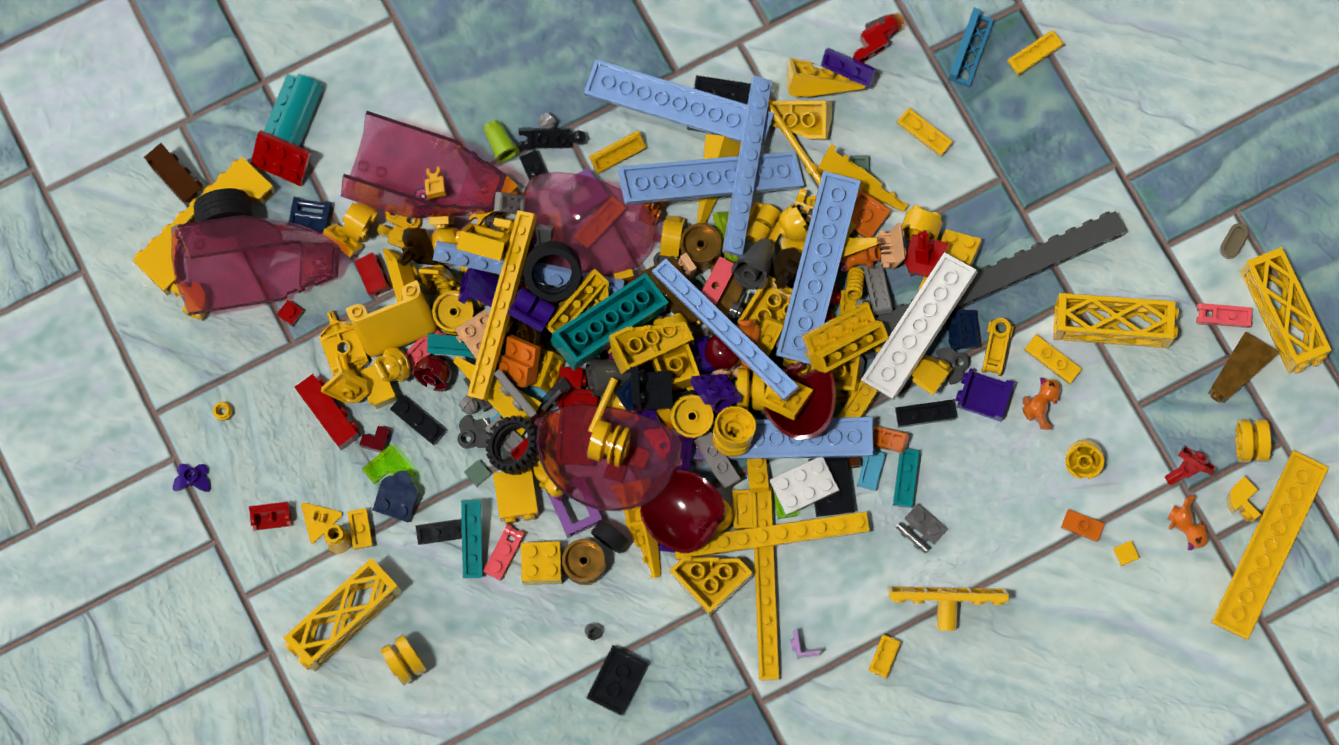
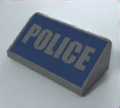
M563 377L541 399L540 402L542 403L537 411L539 415L550 411L571 389V386Z

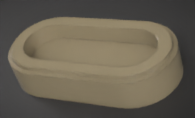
M1237 223L1230 228L1219 249L1220 254L1224 258L1233 259L1238 255L1249 235L1248 228L1245 225Z

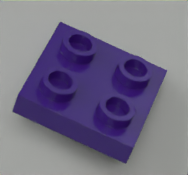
M522 287L507 314L542 332L556 305L550 301L537 298L530 290Z
M726 374L691 377L690 383L705 405H710L716 413H720L723 409L730 407L731 403H740L742 396Z

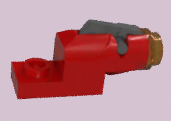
M898 12L895 14L891 13L866 23L865 30L860 34V41L865 48L861 47L856 50L853 59L865 63L888 49V39L905 25L901 15Z

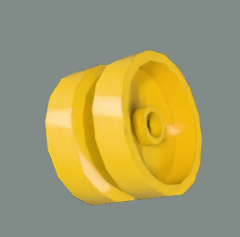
M454 290L444 292L438 296L433 304L432 315L437 326L448 335L458 336L455 329L477 315V309L470 298L465 304L459 302V291Z
M738 368L735 388L742 397L737 406L747 410L749 398H751L753 410L764 411V406L760 405V399L764 395L765 382L754 372L753 380H749V370L746 368Z
M688 394L681 396L674 402L673 408L670 411L671 424L678 433L685 437L695 438L702 436L710 429L713 423L712 407L705 405L699 395ZM693 412L696 415L695 419L692 418L690 420L688 417L689 413Z
M1256 419L1253 426L1249 420L1237 421L1235 448L1237 459L1240 463L1250 462L1253 457L1257 462L1269 461L1271 434L1268 420Z
M402 634L395 639V645L399 652L396 653L389 644L381 648L380 651L394 676H397L400 682L405 685L412 680V676L407 668L410 667L418 676L427 669Z

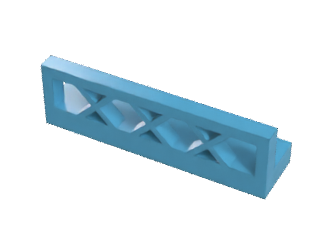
M973 8L949 75L950 81L968 87L971 85L994 20L980 15L981 10ZM980 20L988 23L987 28L979 31L976 26L977 21ZM978 36L981 40V45L973 48L970 41ZM973 53L975 61L967 64L964 58L965 55ZM967 69L970 75L968 81L958 78L959 72Z

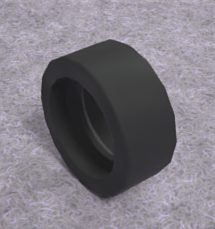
M601 520L598 521L591 531V534L597 540L619 554L629 543V540L623 534Z

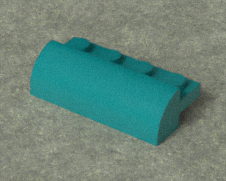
M287 74L264 131L300 147L324 86L318 81L302 74L297 76Z

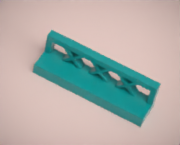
M428 334L426 353L475 357L464 342H458L457 336ZM504 343L502 344L500 355L504 353Z

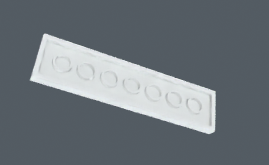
M944 252L861 381L895 400L978 273L977 270Z

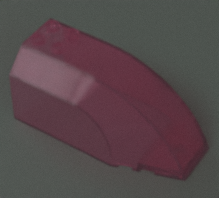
M366 111L363 136L350 175L343 174L341 197L409 218L471 216L473 214H485L494 210L496 192L502 191L507 174L490 162H486L478 157L477 153L468 150L458 140ZM439 166L445 180L446 195L432 198V202L413 196L415 190L421 187L425 188V180L429 179L426 169L429 168L431 173H435L437 171L436 167Z
M232 216L178 224L171 228V259L175 281L189 315L287 299V295L296 291L301 293L308 286L313 284L318 286L338 277L339 245L317 231L295 223L253 216Z

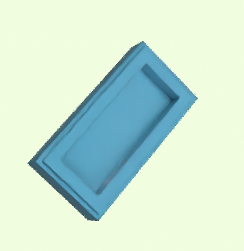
M873 450V457L864 458L857 483L858 487L876 491L886 453Z

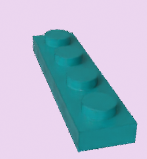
M481 499L461 500L463 578H482Z

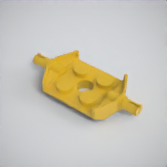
M331 311V314L327 312L330 325L322 331L319 339L332 375L334 376L339 372L335 358L345 355L349 369L355 370V374L359 376L360 371L365 369L370 363L351 322L338 321L335 311ZM341 344L348 345V350L345 353L338 351V347Z

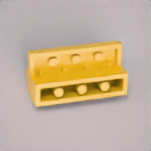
M867 302L801 335L807 349L805 354L809 362L816 370L824 373L889 339L883 322L874 319L870 305Z

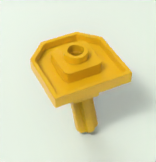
M345 355L337 356L335 360L339 372L321 387V392L343 403H359L369 394L368 382L357 376L355 370L349 369Z

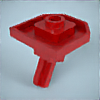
M926 230L919 231L918 235H912L904 259L910 273L928 278L944 252L947 253L949 243L930 239Z
M1184 445L1178 454L1179 457L1184 459L1179 468L1165 475V479L1169 485H1173L1199 471L1212 476L1216 467L1206 459L1207 456L1200 451H1192Z

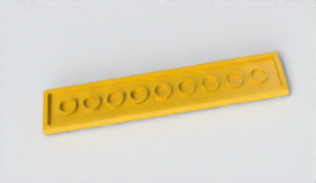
M1294 450L1291 452L1213 616L1212 624L1246 641L1249 639L1329 467Z

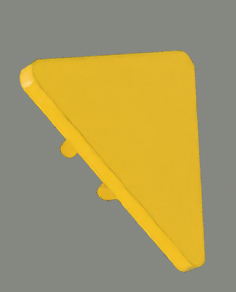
M308 503L301 504L309 540L312 544L324 534L328 526L336 523L342 517V513L336 510Z

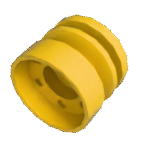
M730 406L723 409L716 418L712 432V443L715 449L728 457H738L745 454L751 446L756 430L753 415L739 406Z
M598 420L591 435L587 458L601 462L604 456L607 455V464L611 465L614 461V466L620 468L629 452L631 428L625 427L622 432V426L618 425L613 433L612 423Z

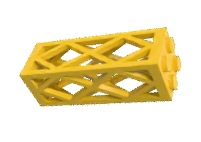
M1280 247L1247 260L1240 273L1272 341L1279 351L1278 353L1288 374L1293 372L1299 374L1310 365L1316 367L1324 363L1323 360L1328 358L1327 355L1332 350L1283 248ZM1270 267L1276 271L1279 279L1268 273ZM1267 279L1282 288V297L1267 288ZM1270 297L1281 304L1280 310L1273 306ZM1290 311L1297 315L1301 324L1290 318ZM1289 323L1304 333L1303 343L1288 333ZM1291 342L1302 349L1301 354L1294 350Z
M1059 293L1054 308L1053 340L1169 348L1178 335V326H1175V319H1178L1179 309L1175 308L1176 301ZM1096 311H1104L1107 314H1109L1110 317L1105 318ZM1088 312L1100 320V322L1089 326L1077 316ZM1137 315L1149 323L1150 326L1140 330L1127 320ZM1147 315H1155L1160 318V321L1155 322ZM1072 320L1081 327H1074L1067 321ZM1122 323L1132 331L1123 330L1117 325Z
M371 557L283 637L286 641L284 646L294 656L297 654L300 656L297 660L307 670L311 668L315 672L398 597L402 591ZM375 581L373 583L361 585L362 583ZM373 588L368 604L351 607L356 591ZM340 604L339 610L333 611ZM361 610H363L362 612H357V613L349 614V613H351V612H356V611H361ZM354 618V619L346 626L347 620ZM335 622L330 639L313 642L319 625ZM311 631L308 643L306 644L309 632Z

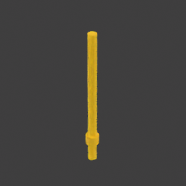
M769 100L767 110L774 113V121L806 166L805 170L820 185L822 176L817 171L818 167L815 163L811 162Z

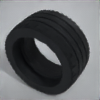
M235 188L213 190L201 195L194 202L196 225L199 232L204 236L212 238L234 236L244 232L253 224L250 199L243 190Z
M547 241L540 243L530 251L525 260V283L531 293L539 299L550 302L564 300L575 292L581 281L582 268L580 259L576 252L563 242ZM555 254L564 257L569 262L572 274L566 284L550 288L543 286L536 280L534 266L540 258Z

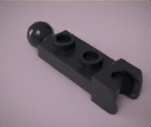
M521 127L518 129L519 135L527 137L525 141L519 142V149L570 148V141L577 145H582L587 140L585 132L578 130L570 134V128Z

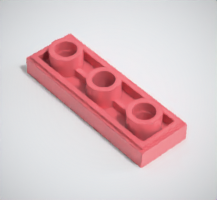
M719 257L701 291L715 306L732 275L731 269L734 264L722 257ZM712 284H716L718 289H713Z

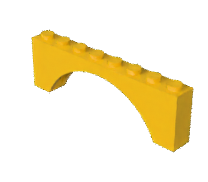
M243 157L234 160L226 172L219 174L216 181L203 190V194L223 188L240 189L248 194L250 202L262 205L276 192L274 187ZM198 198L193 199L185 211L179 212L176 219L171 224H167L162 229L161 234L152 238L144 250L138 251L132 260L167 296L171 293L170 289L173 284L179 285L181 283L178 274V254L186 233L196 222L194 202Z

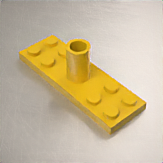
M888 586L887 588L889 600H893V603H905V600H913V603L918 604L924 603V600L938 601L937 629L943 631L957 630V601H972L974 605H983L984 602H992V605H1004V602H1009V594L1006 589Z

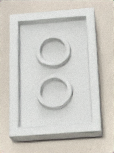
M823 458L813 459L769 480L786 516L839 492Z

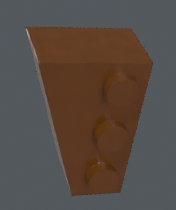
M162 143L158 144L144 156L151 169L187 208L193 199L203 194L201 189L203 187L202 183L197 178L193 179L190 176V170L185 165L181 166L178 162L179 158L173 152H169Z

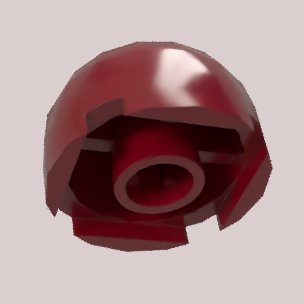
M715 334L709 338L705 346L704 355L712 367L727 371L735 368L740 363V358Z
M427 355L421 358L412 370L414 371L413 377L420 384L427 387L428 383L435 387L434 391H444L452 376L449 364L440 355Z

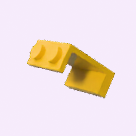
M528 468L526 473L521 472L520 475H510L504 472L493 473L498 513L501 522L511 524L515 523L517 519L530 521L539 516L531 468Z

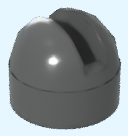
M595 623L588 624L584 630L585 635L590 640H597L602 633L601 628Z

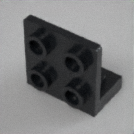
M638 366L630 367L634 412L673 408L671 371L640 373Z

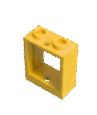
M469 223L460 232H457L455 238L457 243L456 249L501 261L506 255L511 234Z

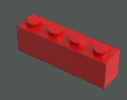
M311 374L294 388L342 451L359 438L357 434L359 429L353 421L349 423L346 419L348 414L342 406L338 408L334 403L337 399L321 392V387L325 384L321 377L316 378L314 374Z

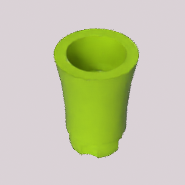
M499 120L488 122L483 127L485 137L491 146L497 163L507 162L519 153V148L511 140Z

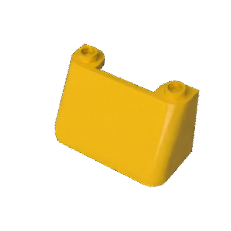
M417 280L406 284L402 288L404 300L369 314L361 304L345 308L367 355L372 357L379 356L389 347L399 348L436 331L437 324L433 319L432 309Z

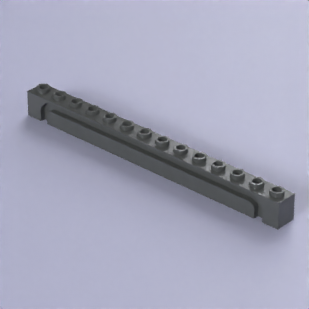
M1105 212L1099 216V219L1094 221L1093 219L1087 220L1079 228H1069L1061 236L1056 234L1043 244L1038 242L1032 245L1030 250H1020L1012 258L1007 259L1005 257L997 261V264L992 267L987 265L981 268L954 310L963 309L1101 247L1107 242L1123 237L1126 229L1117 212ZM911 303L907 305L900 304L894 307L891 313L878 314L875 320L883 322L888 338Z

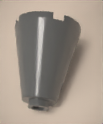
M759 239L732 265L731 273H734L735 281L741 286L754 290L755 288L762 289L767 284L775 250L774 244L769 239Z
M593 358L585 365L588 386L593 387V391H590L592 397L604 394L611 377L618 380L615 389L622 386L631 377L630 371L621 374L613 359Z

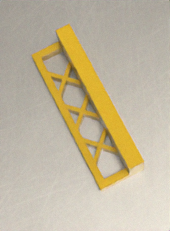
M861 381L837 418L864 417L880 392Z

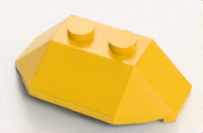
M385 248L382 250L397 302L404 300L402 288L406 284L415 281L418 273L415 265L411 266L409 262L406 266H402V264L398 263L400 255Z
M593 269L581 279L575 292L568 298L561 300L555 307L545 328L553 334V332L609 297V281L596 269Z

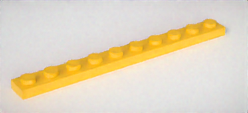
M517 211L467 393L469 397L485 401L488 399L510 315L507 313L515 300L538 216L534 213Z
M769 485V492L752 493L753 528L773 525L771 485ZM771 546L754 549L759 681L779 680L774 548Z
M867 512L716 533L713 538H710L697 551L692 553L675 552L676 560H680L683 557L695 558L867 533L870 531Z

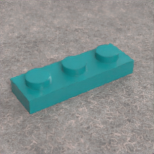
M905 448L904 454L899 453L892 506L912 508L920 450Z

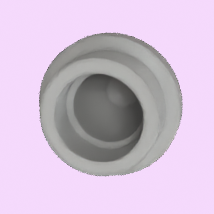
M547 111L544 115H540L538 121L540 128H555V124L558 122Z
M466 395L458 406L462 412L473 414L477 412L479 404L475 398Z

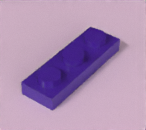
M831 48L825 49L821 67L868 88L872 86L877 70Z

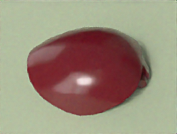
M802 362L786 366V369L782 371L787 376H791L793 381L813 389L810 399L795 420L767 407H764V412L770 422L780 432L794 439L805 440L818 436L829 425L835 411L836 385L831 370L824 373L814 369L800 374L799 371L804 369V365Z
M672 470L663 474L652 485L643 499L640 512L643 524L657 542L678 553H692L704 546L717 533L716 530L724 516L725 505L720 493L700 475L684 470Z

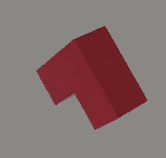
M378 426L375 436L363 434L359 444L360 447L384 454L391 430Z

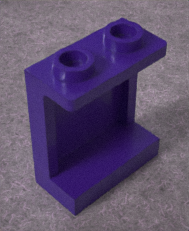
M468 268L461 278L458 301L465 304L469 297H472L491 307L499 279L485 271Z
M971 368L968 373L964 372L961 381L964 387L962 391L958 390L955 399L958 402L957 408L1001 422L1014 382L1010 380L1003 382L975 373Z

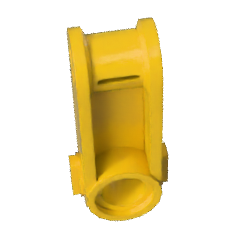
M998 318L992 319V322L989 321L987 329L989 337L982 366L983 373L987 371L1001 376L1008 339L1012 337L1014 328L1007 319ZM1003 326L1005 328V332L999 333L996 331L995 327Z

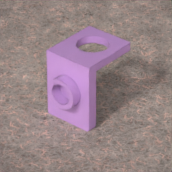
M793 630L794 639L790 641L792 651H796L797 659L821 655V650L801 653L798 632Z

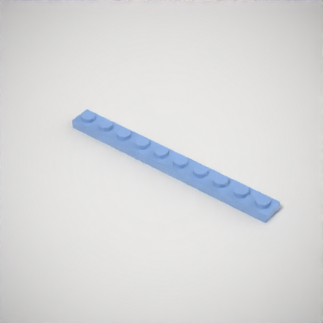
M755 75L751 81L722 250L724 253L738 257L743 255L772 80Z
M436 241L433 255L434 261L496 274L501 273L505 257L498 261L458 250L455 244ZM536 262L534 266V276L539 283L560 287L569 281L572 274L571 269L541 262ZM524 267L520 279H524ZM582 271L581 279L588 274V272ZM603 276L609 281V296L623 288L624 280Z
M664 259L652 270V274L784 402L799 389L794 381L667 259Z

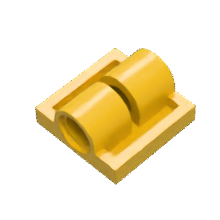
M755 201L750 209L745 239L756 243L759 239L765 238L769 239L775 246L781 235L778 229L781 227L779 222L780 211L770 204H761Z

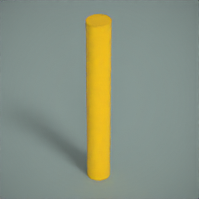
M611 377L588 431L593 432L595 424L598 420H601L618 382L617 379Z

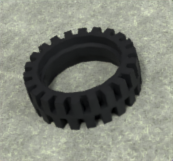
M520 416L505 417L504 421H498L499 426H493V433L489 432L488 435L491 439L486 440V443L489 445L485 446L488 452L486 455L490 459L489 462L498 470L510 475H520L521 472L526 473L528 468L532 469L534 467L533 461L538 462L539 459L536 456H541L542 454L539 448H543L544 444L541 443L543 436L540 435L541 431L531 421ZM514 429H525L529 439L526 451L517 461L512 463L504 462L500 452L504 438Z

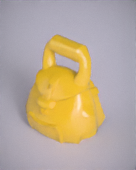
M389 347L381 357L374 360L373 367L380 380L384 382H404L411 374L409 360L399 348Z

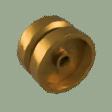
M706 223L690 225L681 235L680 254L687 253L697 267L696 270L699 271L711 269V265H716L722 251L720 233L715 227Z
M578 539L571 542L562 555V564L567 577L578 585L596 583L602 578L606 570V559L602 548L590 539ZM584 559H587V563H586V564H581V563H580V562H584Z

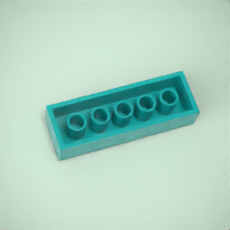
M644 273L553 332L551 342L574 371L611 347L609 335L626 327H642L665 312L669 302L649 276Z

